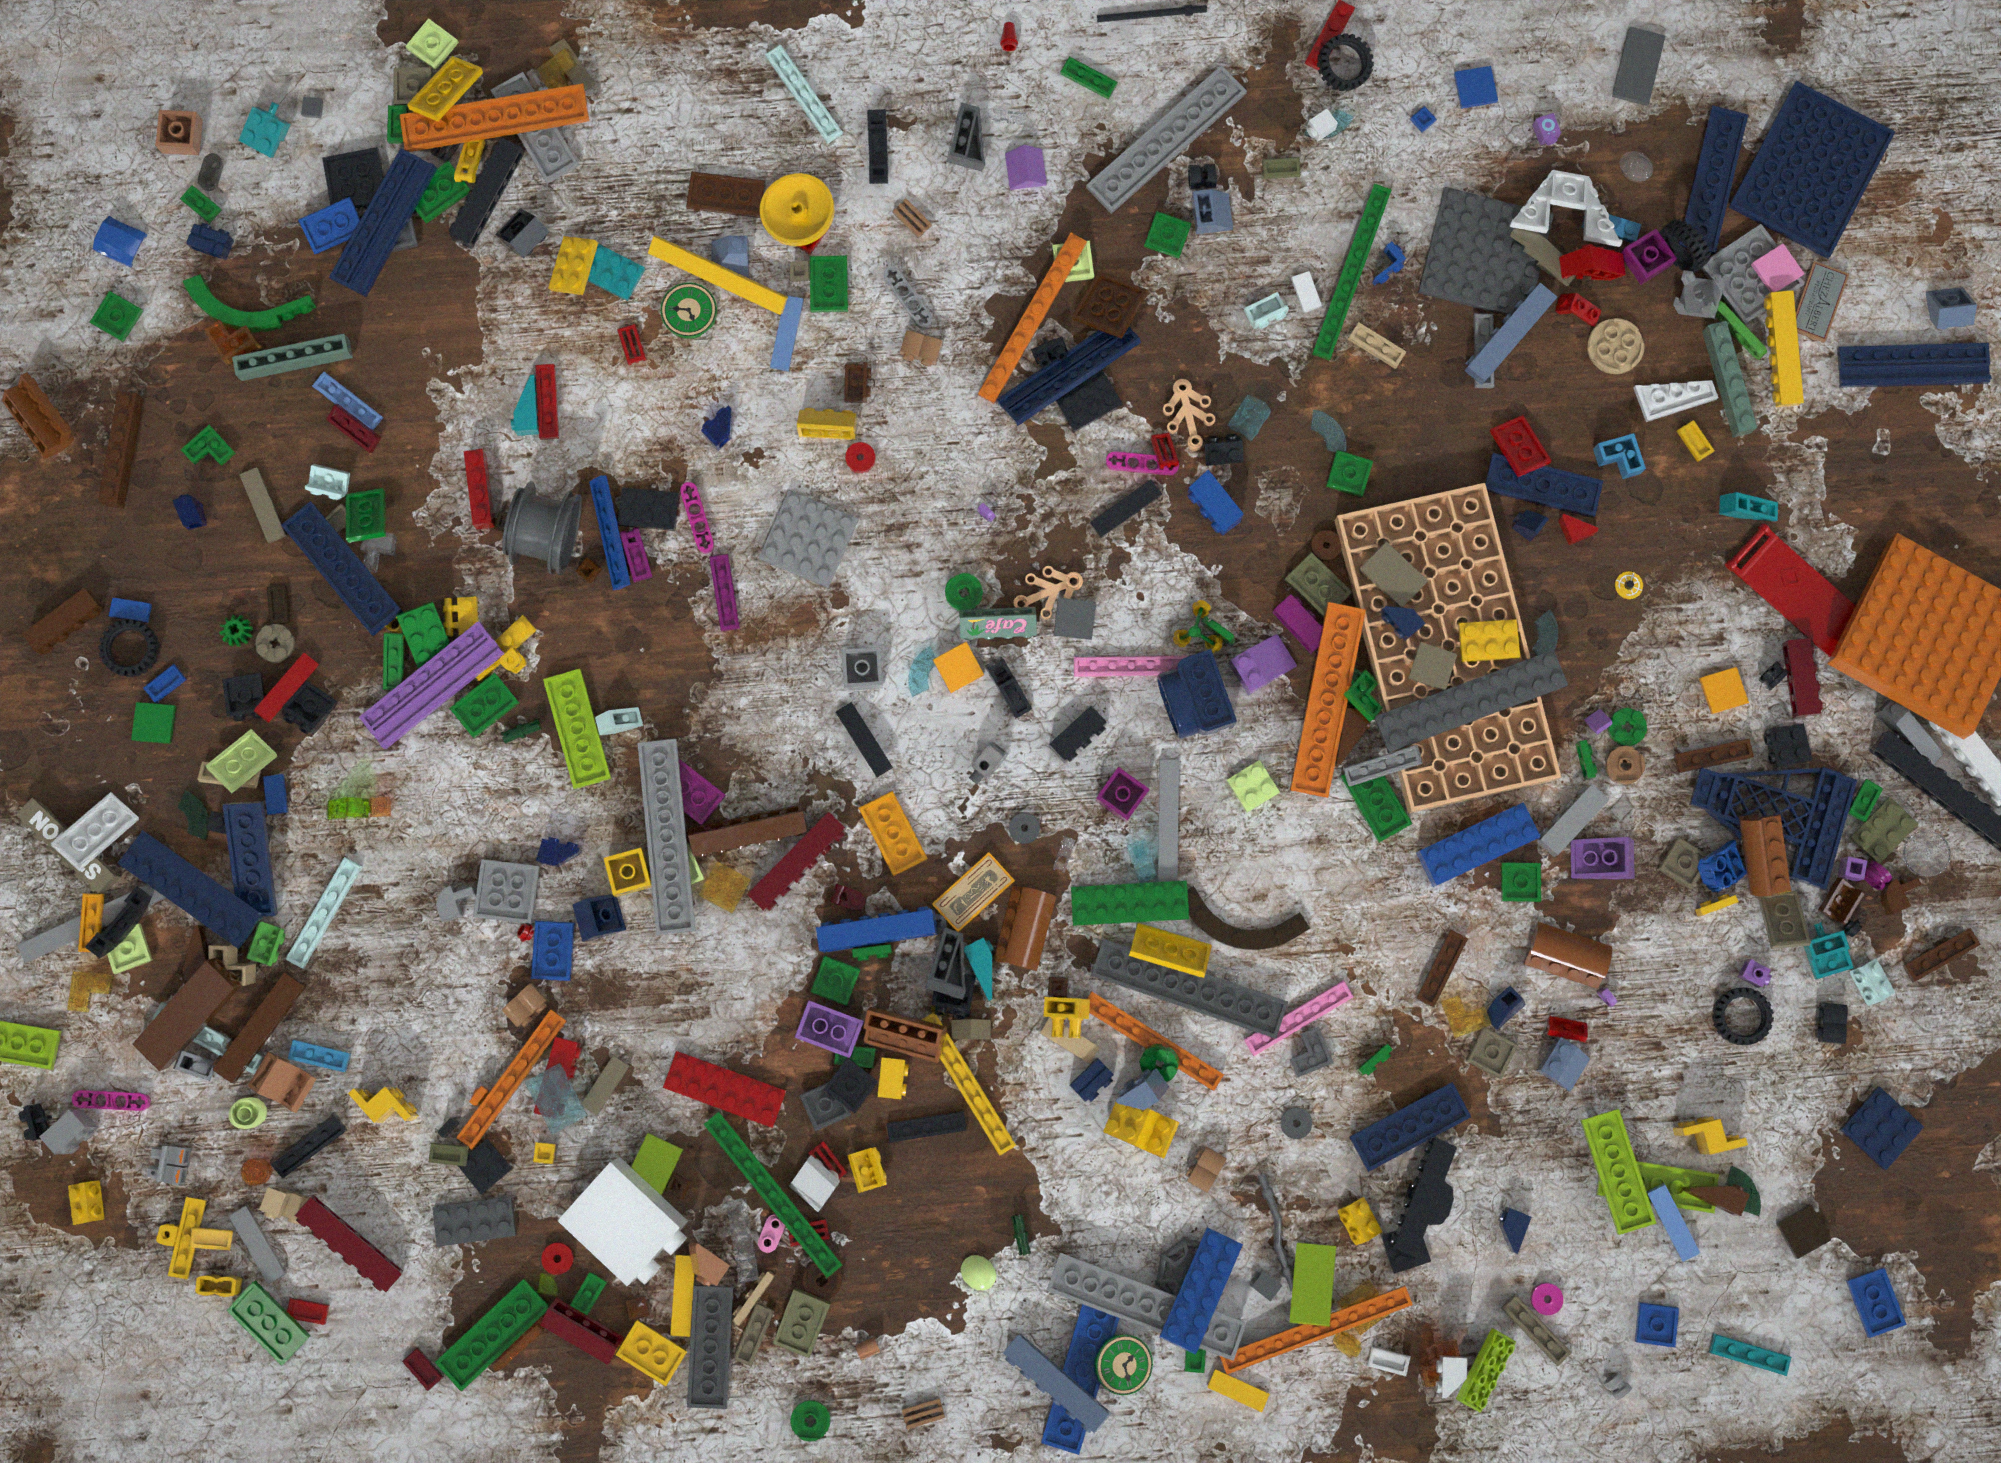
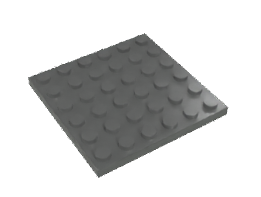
M1445 187L1418 293L1506 316L1509 313L1513 315L1516 311L1514 309L1515 305L1521 299L1525 301L1528 297L1526 295L1528 290L1533 285L1536 287L1541 269L1537 266L1539 261L1523 251L1525 246L1510 237L1515 229L1510 227L1511 221L1514 220L1523 206ZM1551 213L1549 214V229L1547 233L1539 232L1547 240L1554 215Z

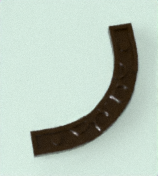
M1194 886L1188 889L1189 917L1214 940L1233 948L1243 950L1273 948L1289 942L1310 929L1300 912L1272 928L1264 930L1239 929L1216 917L1205 905Z

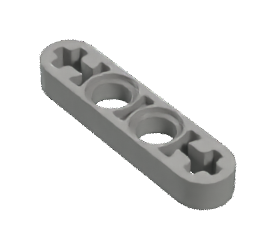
M895 266L887 267L884 271V279L918 328L922 330L930 328L932 325L930 312L900 270ZM890 272H891L892 274L896 273L895 276H896V280L898 281V283H897L896 285H895V281H894V279H893L892 277H891V278H888ZM899 287H907L908 292L905 295L899 294L897 291ZM911 301H916L919 306L917 309L911 310L908 304ZM920 311L923 318L928 317L927 324L924 322L920 323L921 318L918 315Z

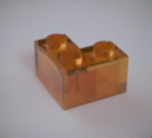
M221 320L204 329L220 357L229 367L233 365L232 357L253 353L261 348L253 332L246 325L232 334Z
M1451 1338L1434 1342L1437 1360L1440 1359V1355L1460 1356L1456 1339ZM1436 1362L1418 1365L1422 1386L1426 1388L1436 1386V1381H1439V1373L1436 1372Z

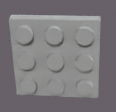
M481 859L473 917L532 924L540 866Z

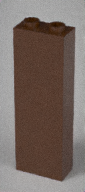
M216 958L206 960L132 1045L158 1071L169 1068L178 1058L180 1051L185 1050L239 990L242 984L239 982L238 977L230 973L222 961Z

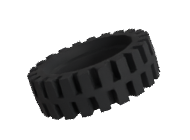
M1348 33L1339 34L1325 43L1319 51L1320 54L1317 57V60H1319L1317 67H1320L1318 70L1319 75H1323L1321 79L1327 81L1326 85H1332V89H1339L1342 92L1345 90L1346 92L1361 86L1370 77L1369 75L1373 71L1371 68L1374 66V62H1372L1374 57L1373 54H1370L1371 48L1366 47L1367 43L1365 41L1361 42V37L1355 38L1354 34L1348 35ZM1346 45L1354 49L1359 55L1361 71L1356 78L1343 80L1332 71L1329 56L1335 47Z
M1674 219L1659 233L1677 258L1674 265L1676 267L1679 266V269L1682 271L1696 273L1711 258L1709 246H1706L1707 242L1702 240L1703 236L1697 233L1698 230L1692 229L1691 224L1687 225V222L1684 220ZM1678 239L1688 248L1689 252L1682 245H1679Z
M123 619L121 622L116 621L114 622L115 625L108 626V631L104 630L102 633L104 637H100L99 642H101V645H98V649L100 650L99 656L102 658L101 661L109 670L124 677L141 676V673L145 674L148 672L147 669H152V664L158 660L156 656L160 653L158 650L160 643L157 642L158 637L151 628L144 623L132 619ZM127 630L140 632L147 642L145 657L134 666L119 665L111 654V646L114 639L120 633Z
M1752 988L1731 989L1722 994L1716 1001V1006L1713 1007L1714 1015H1712V1020L1715 1021L1713 1023L1714 1027L1718 1029V1034L1722 1035V1038L1728 1040L1729 1043L1736 1045L1755 1044L1763 1040L1769 1034L1768 1031L1772 1029L1773 1025L1771 1023L1774 1022V1017H1772L1774 1012L1770 1008L1772 1005L1770 1002H1767V998L1764 995H1761V992L1755 991ZM1739 997L1754 1001L1761 1012V1023L1758 1029L1747 1036L1732 1032L1725 1021L1727 1005L1733 999Z

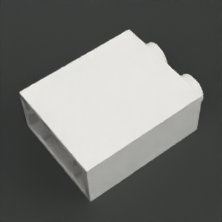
M621 1157L611 1161L558 1220L626 1286L630 1285L637 1278L645 1285L661 1268L654 1261L660 1252L664 1249L672 1255L687 1239L680 1230L687 1224L688 1220Z

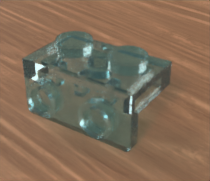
M1247 395L1228 423V427L1245 435L1248 440L1252 441L1265 420L1268 419L1271 410L1264 401Z

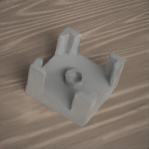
M1683 271L1681 278L1684 284L1680 300L1678 297H1675L1673 304L1677 313L1715 319L1725 286L1721 275L1711 274L1713 280L1696 278L1692 271Z

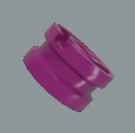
M1871 861L1866 868L1864 880L1873 888L1882 890L1885 887V883H1889L1892 880V876L1881 864Z

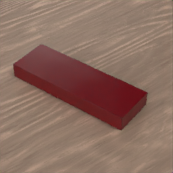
M339 404L333 406L326 418L327 421L368 453H373L382 438Z

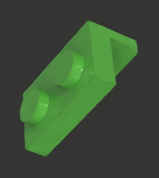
M259 921L246 958L268 966L276 963L279 952H277L278 946L283 944L286 935L283 933L284 929Z

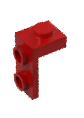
M1569 293L1561 294L1555 312L1558 314L1573 313L1593 327L1597 324L1601 309L1579 294Z

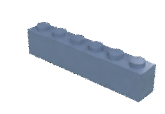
M1539 283L1537 287L1533 285L1526 293L1528 297L1525 301L1521 299L1515 305L1514 309L1516 311L1513 315L1509 313L1502 321L1504 325L1500 329L1497 327L1491 333L1490 337L1492 339L1488 343L1484 341L1478 348L1480 353L1476 357L1472 355L1466 362L1468 367L1465 369V372L1479 384L1483 385L1557 298L1543 284Z
M1018 1334L1003 1352L1007 1356L1005 1360L1012 1366L1017 1365L1021 1369L1020 1373L1028 1380L1032 1378L1036 1382L1035 1386L1041 1392H1048L1052 1396L1050 1399L1056 1405L1064 1406L1067 1409L1066 1413L1075 1420L1077 1418L1082 1422L1081 1427L1088 1433L1091 1431L1096 1433L1112 1414L1022 1334Z

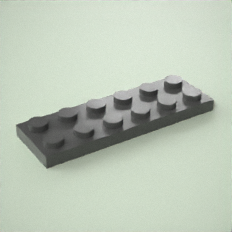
M694 1285L687 1408L727 1409L734 1287Z

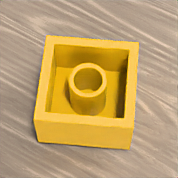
M637 848L603 858L613 896L619 897L652 887L644 849Z

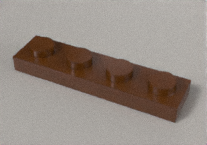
M1749 738L1678 753L1673 756L1679 774L1698 770L1701 767L1707 768L1754 757Z
M1967 928L1902 966L1911 981L1916 982L1981 944L1972 929Z
M1449 930L1416 997L1417 1000L1432 1008L1435 1007L1468 938L1453 930Z

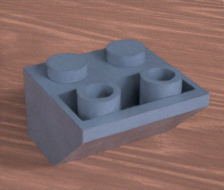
M1213 189L1193 191L1191 201L1196 234L1233 230L1228 193Z
M1157 1068L1151 1071L1147 1069L1139 1075L1140 1078L1137 1080L1131 1079L1126 1082L1124 1087L1118 1092L1119 1096L1115 1101L1118 1104L1145 1110L1162 1098L1169 1085Z

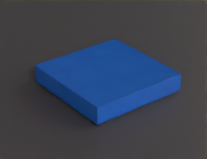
M1491 66L1454 72L1461 109L1498 102Z
M1638 1302L1635 1342L1676 1348L1679 1308Z

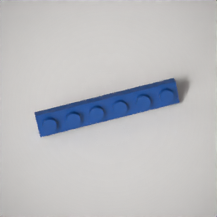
M600 475L589 481L612 588L613 590H620L630 585V579L607 476Z

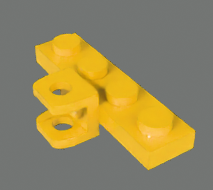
M524 615L495 640L505 654L476 677L478 681L482 682L500 664L515 674L526 666L525 658L516 649L537 629Z
M186 1197L180 1224H164L159 1227L156 1241L162 1245L174 1247L168 1272L170 1277L189 1279L196 1248L189 1247L192 1227H201L207 1200ZM166 1231L170 1233L169 1238L165 1235Z

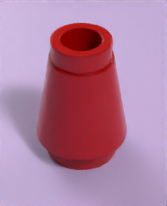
M1012 22L1004 23L1000 41L1004 51H1014L1018 46L1015 24Z

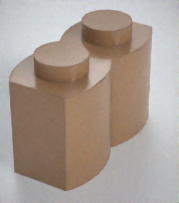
M906 330L900 355L907 361L919 360L922 365L931 367L932 365H937L943 341Z
M530 983L502 1011L516 1027H525L533 1020L531 1016L535 1012L539 1014L547 1007L545 1003L548 999L533 983Z
M1206 1146L1204 1150L1199 1149L1195 1157L1198 1161L1194 1167L1192 1165L1189 1167L1185 1176L1188 1177L1187 1182L1208 1193L1227 1158Z

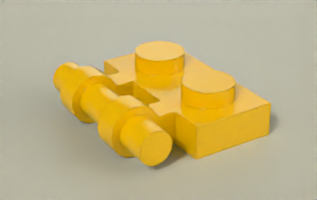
M476 596L457 598V605H452V598H444L443 612L445 613V622L443 627L447 637L453 636V629H458L460 636L479 621L478 598ZM458 612V622H453L452 613Z

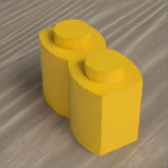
M216 1274L200 1276L196 1278L195 1292L203 1296L216 1294L221 1297L238 1295L242 1292L243 1279L234 1275L225 1277Z

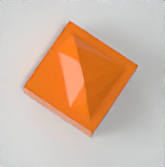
M480 1086V1088L474 1090L469 1102L474 1106H479L490 1090L485 1086Z

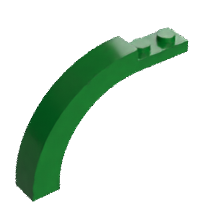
M201 274L183 280L184 286L191 298L208 316L226 327L239 331L267 332L283 328L282 320L293 319L295 315L300 313L306 314L316 308L314 300L308 295L270 310L244 312L230 308L218 301L211 293L206 280Z

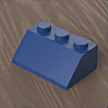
M1209 470L1189 487L1188 498L1193 504L1197 503L1201 508L1199 509L1200 513L1205 519L1208 518L1212 522L1211 526L1216 533L1220 532L1223 536L1241 522L1244 515Z

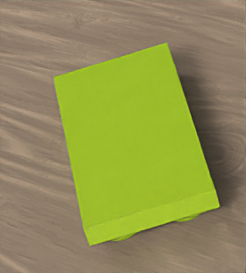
M647 1133L631 1168L662 1196L684 1149Z
M1307 1243L1296 1244L1290 1323L1330 1327L1336 1246Z
M1491 1328L1456 1400L1481 1412L1487 1405L1491 1391L1497 1385L1498 1377L1505 1370L1509 1356L1514 1352L1516 1341Z

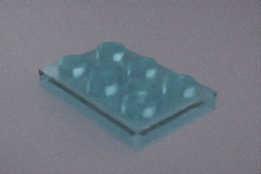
M561 1063L525 1082L552 1135L588 1116Z

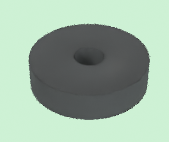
M1020 813L1011 820L1009 832L1016 842L1029 844L1038 837L1040 824L1034 815ZM1021 826H1028V831L1023 832Z
M1290 1108L1283 1113L1280 1126L1287 1137L1301 1139L1310 1133L1312 1119L1306 1110ZM1296 1119L1300 1122L1298 1127L1293 1126V1121Z

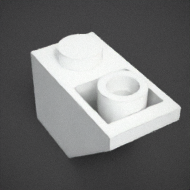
M1440 1355V1359L1436 1361V1372L1439 1373V1381H1436V1393H1439V1397L1447 1398L1467 1379L1466 1357Z

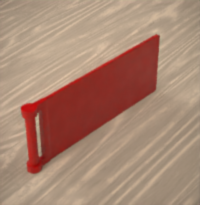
M1761 523L1756 533L1731 560L1725 563L1726 568L1734 572L1801 633L1810 638V641L1828 657H1831L1856 605L1770 530L1768 525ZM1764 534L1769 537L1741 569L1737 567V564ZM1797 567L1802 585L1784 589L1780 571ZM1795 571L1784 573L1787 584L1797 582Z

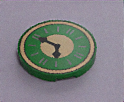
M682 283L674 286L666 293L661 303L660 311L663 323L669 331L680 338L693 339L700 337L713 327L717 318V305L713 295L708 289L696 283Z
M1118 1334L1108 1338L1103 1342L1094 1360L1095 1375L1099 1383L1106 1390L1117 1395H1130L1142 1389L1148 1382L1153 1369V1359L1148 1346L1139 1338L1129 1334Z

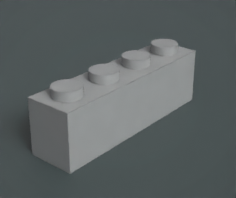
M1593 784L1588 787L1584 785L1577 792L1579 795L1575 801L1571 799L1564 806L1566 810L1563 814L1558 813L1551 820L1553 824L1549 828L1545 827L1539 833L1541 837L1537 842L1553 857L1559 855L1609 801Z

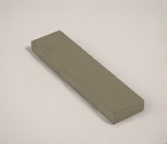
M256 467L239 474L267 542L270 544L286 537L287 535L281 526L282 523L259 468Z
M1516 1294L1501 1307L1556 1366H1559L1572 1353Z

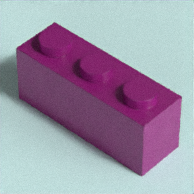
M1289 595L1272 613L1305 649L1312 654L1318 649L1323 624L1319 625L1315 620V615L1310 610L1306 611L1303 608V603L1297 596Z

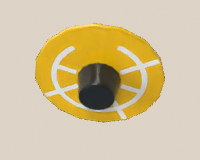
M1630 571L1623 572L1615 581V589L1621 597L1634 599L1641 594L1643 582L1636 573Z

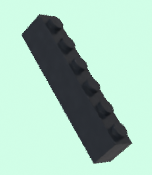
M502 137L499 142H496L493 147L492 156L486 160L482 174H479L476 178L474 189L469 191L465 205L458 211L457 220L449 228V235L453 241L473 249L524 155L522 147Z
M1438 1138L1427 1142L1424 1152H1426L1425 1158L1420 1160L1417 1170H1419L1418 1177H1414L1410 1186L1413 1190L1410 1196L1407 1195L1403 1204L1406 1207L1405 1211L1399 1215L1396 1223L1399 1227L1397 1232H1393L1390 1238L1391 1250L1409 1258L1417 1256L1455 1155L1456 1146Z

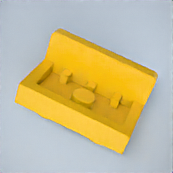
M876 1147L848 1155L858 1193L886 1185V1173L882 1169L880 1163L881 1156Z
M99 1180L68 1186L73 1225L105 1219Z
M1361 1197L1337 1210L1355 1245L1365 1243L1382 1233L1365 1197Z

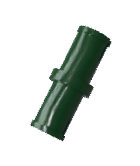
M536 718L525 724H517V727L501 732V735L503 736L504 743L507 744L518 738H526V735L542 730L539 720Z
M1023 1214L1011 1216L1014 1228L1013 1237L1016 1238L1019 1256L1030 1254L1031 1251L1027 1238L1029 1233L1025 1229Z

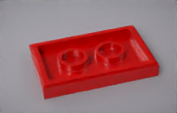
M1524 415L1491 428V435L1517 477L1551 463L1552 460Z

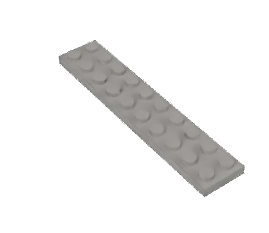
M1221 65L1086 185V188L1112 214L1247 93L1246 89Z
M677 739L638 743L656 935L696 931Z
M1059 1253L1046 1290L1161 1333L1176 1299L1175 1295L1063 1253ZM1214 1311L1199 1348L1234 1361L1247 1323Z

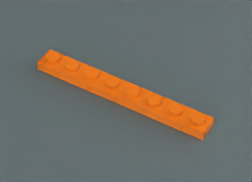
M1091 991L1087 997L1090 1000L1089 1013L1145 1049L1153 1044H1162L1166 1048H1172L1179 1058L1178 1069L1210 1090L1215 1091L1224 1076L1223 1073Z
M553 1010L548 1012L456 1137L458 1140L469 1146V1148L474 1149L561 1031L567 1020Z

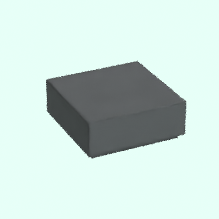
M303 97L302 117L321 118L323 99Z

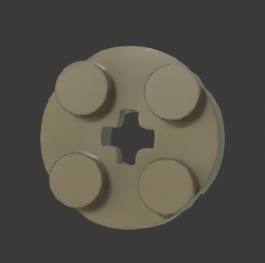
M279 624L266 625L257 635L256 651L263 659L272 663H280L293 654L296 641L291 631L285 626ZM277 639L280 645L273 648L271 642Z

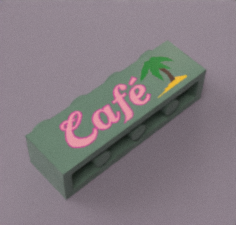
M1035 607L959 610L960 639L974 640L975 638H984L989 640L995 637L1010 639L1015 636H1022L1024 638L1037 636Z

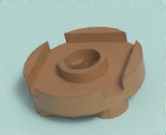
M1621 746L1608 754L1605 769L1611 781L1621 785H1629L1636 782L1643 775L1645 760L1635 748ZM1623 760H1626V763L1630 764V767L1627 768V771H1625L1620 766V764L1623 763Z

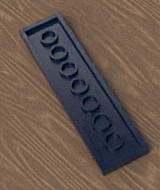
M1712 105L1684 221L1687 222V225L1691 224L1692 229L1698 230L1697 233L1703 236L1702 240L1707 242L1706 246H1709V252L1714 255L1718 246L1749 114ZM1679 240V245H1682L1683 247H1686V246Z
M311 501L281 525L372 636L394 620L396 614L403 612Z

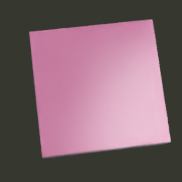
M1781 244L1751 264L1770 293L1778 292L1804 275V272L1784 244Z

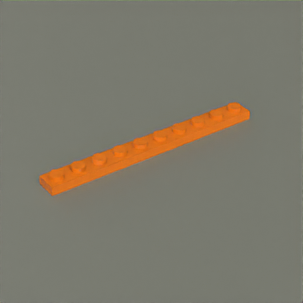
M1070 233L978 392L980 397L995 404L996 399L1001 394L1085 248L1086 240Z
M1404 1285L1332 1312L1330 1327L1300 1324L1239 1347L1234 1361L1222 1356L1220 1358L1226 1374H1230L1412 1306L1413 1304Z

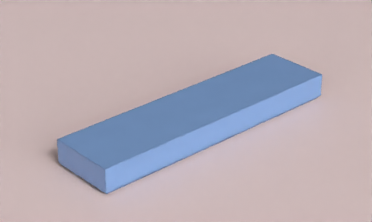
M788 296L783 314L780 316L770 364L772 369L789 372L804 302L803 298Z
M323 372L312 385L334 404L341 405L372 430L383 419L379 413L326 372Z
M1662 1183L1646 1191L1681 1260L1684 1262L1700 1254L1666 1185Z

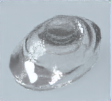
M1627 152L1620 160L1621 171L1630 181L1643 182L1650 178L1653 173L1652 162L1641 152Z

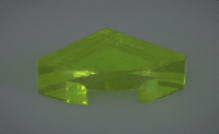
M541 1273L538 1293L557 1296L558 1286L555 1280L550 1275Z

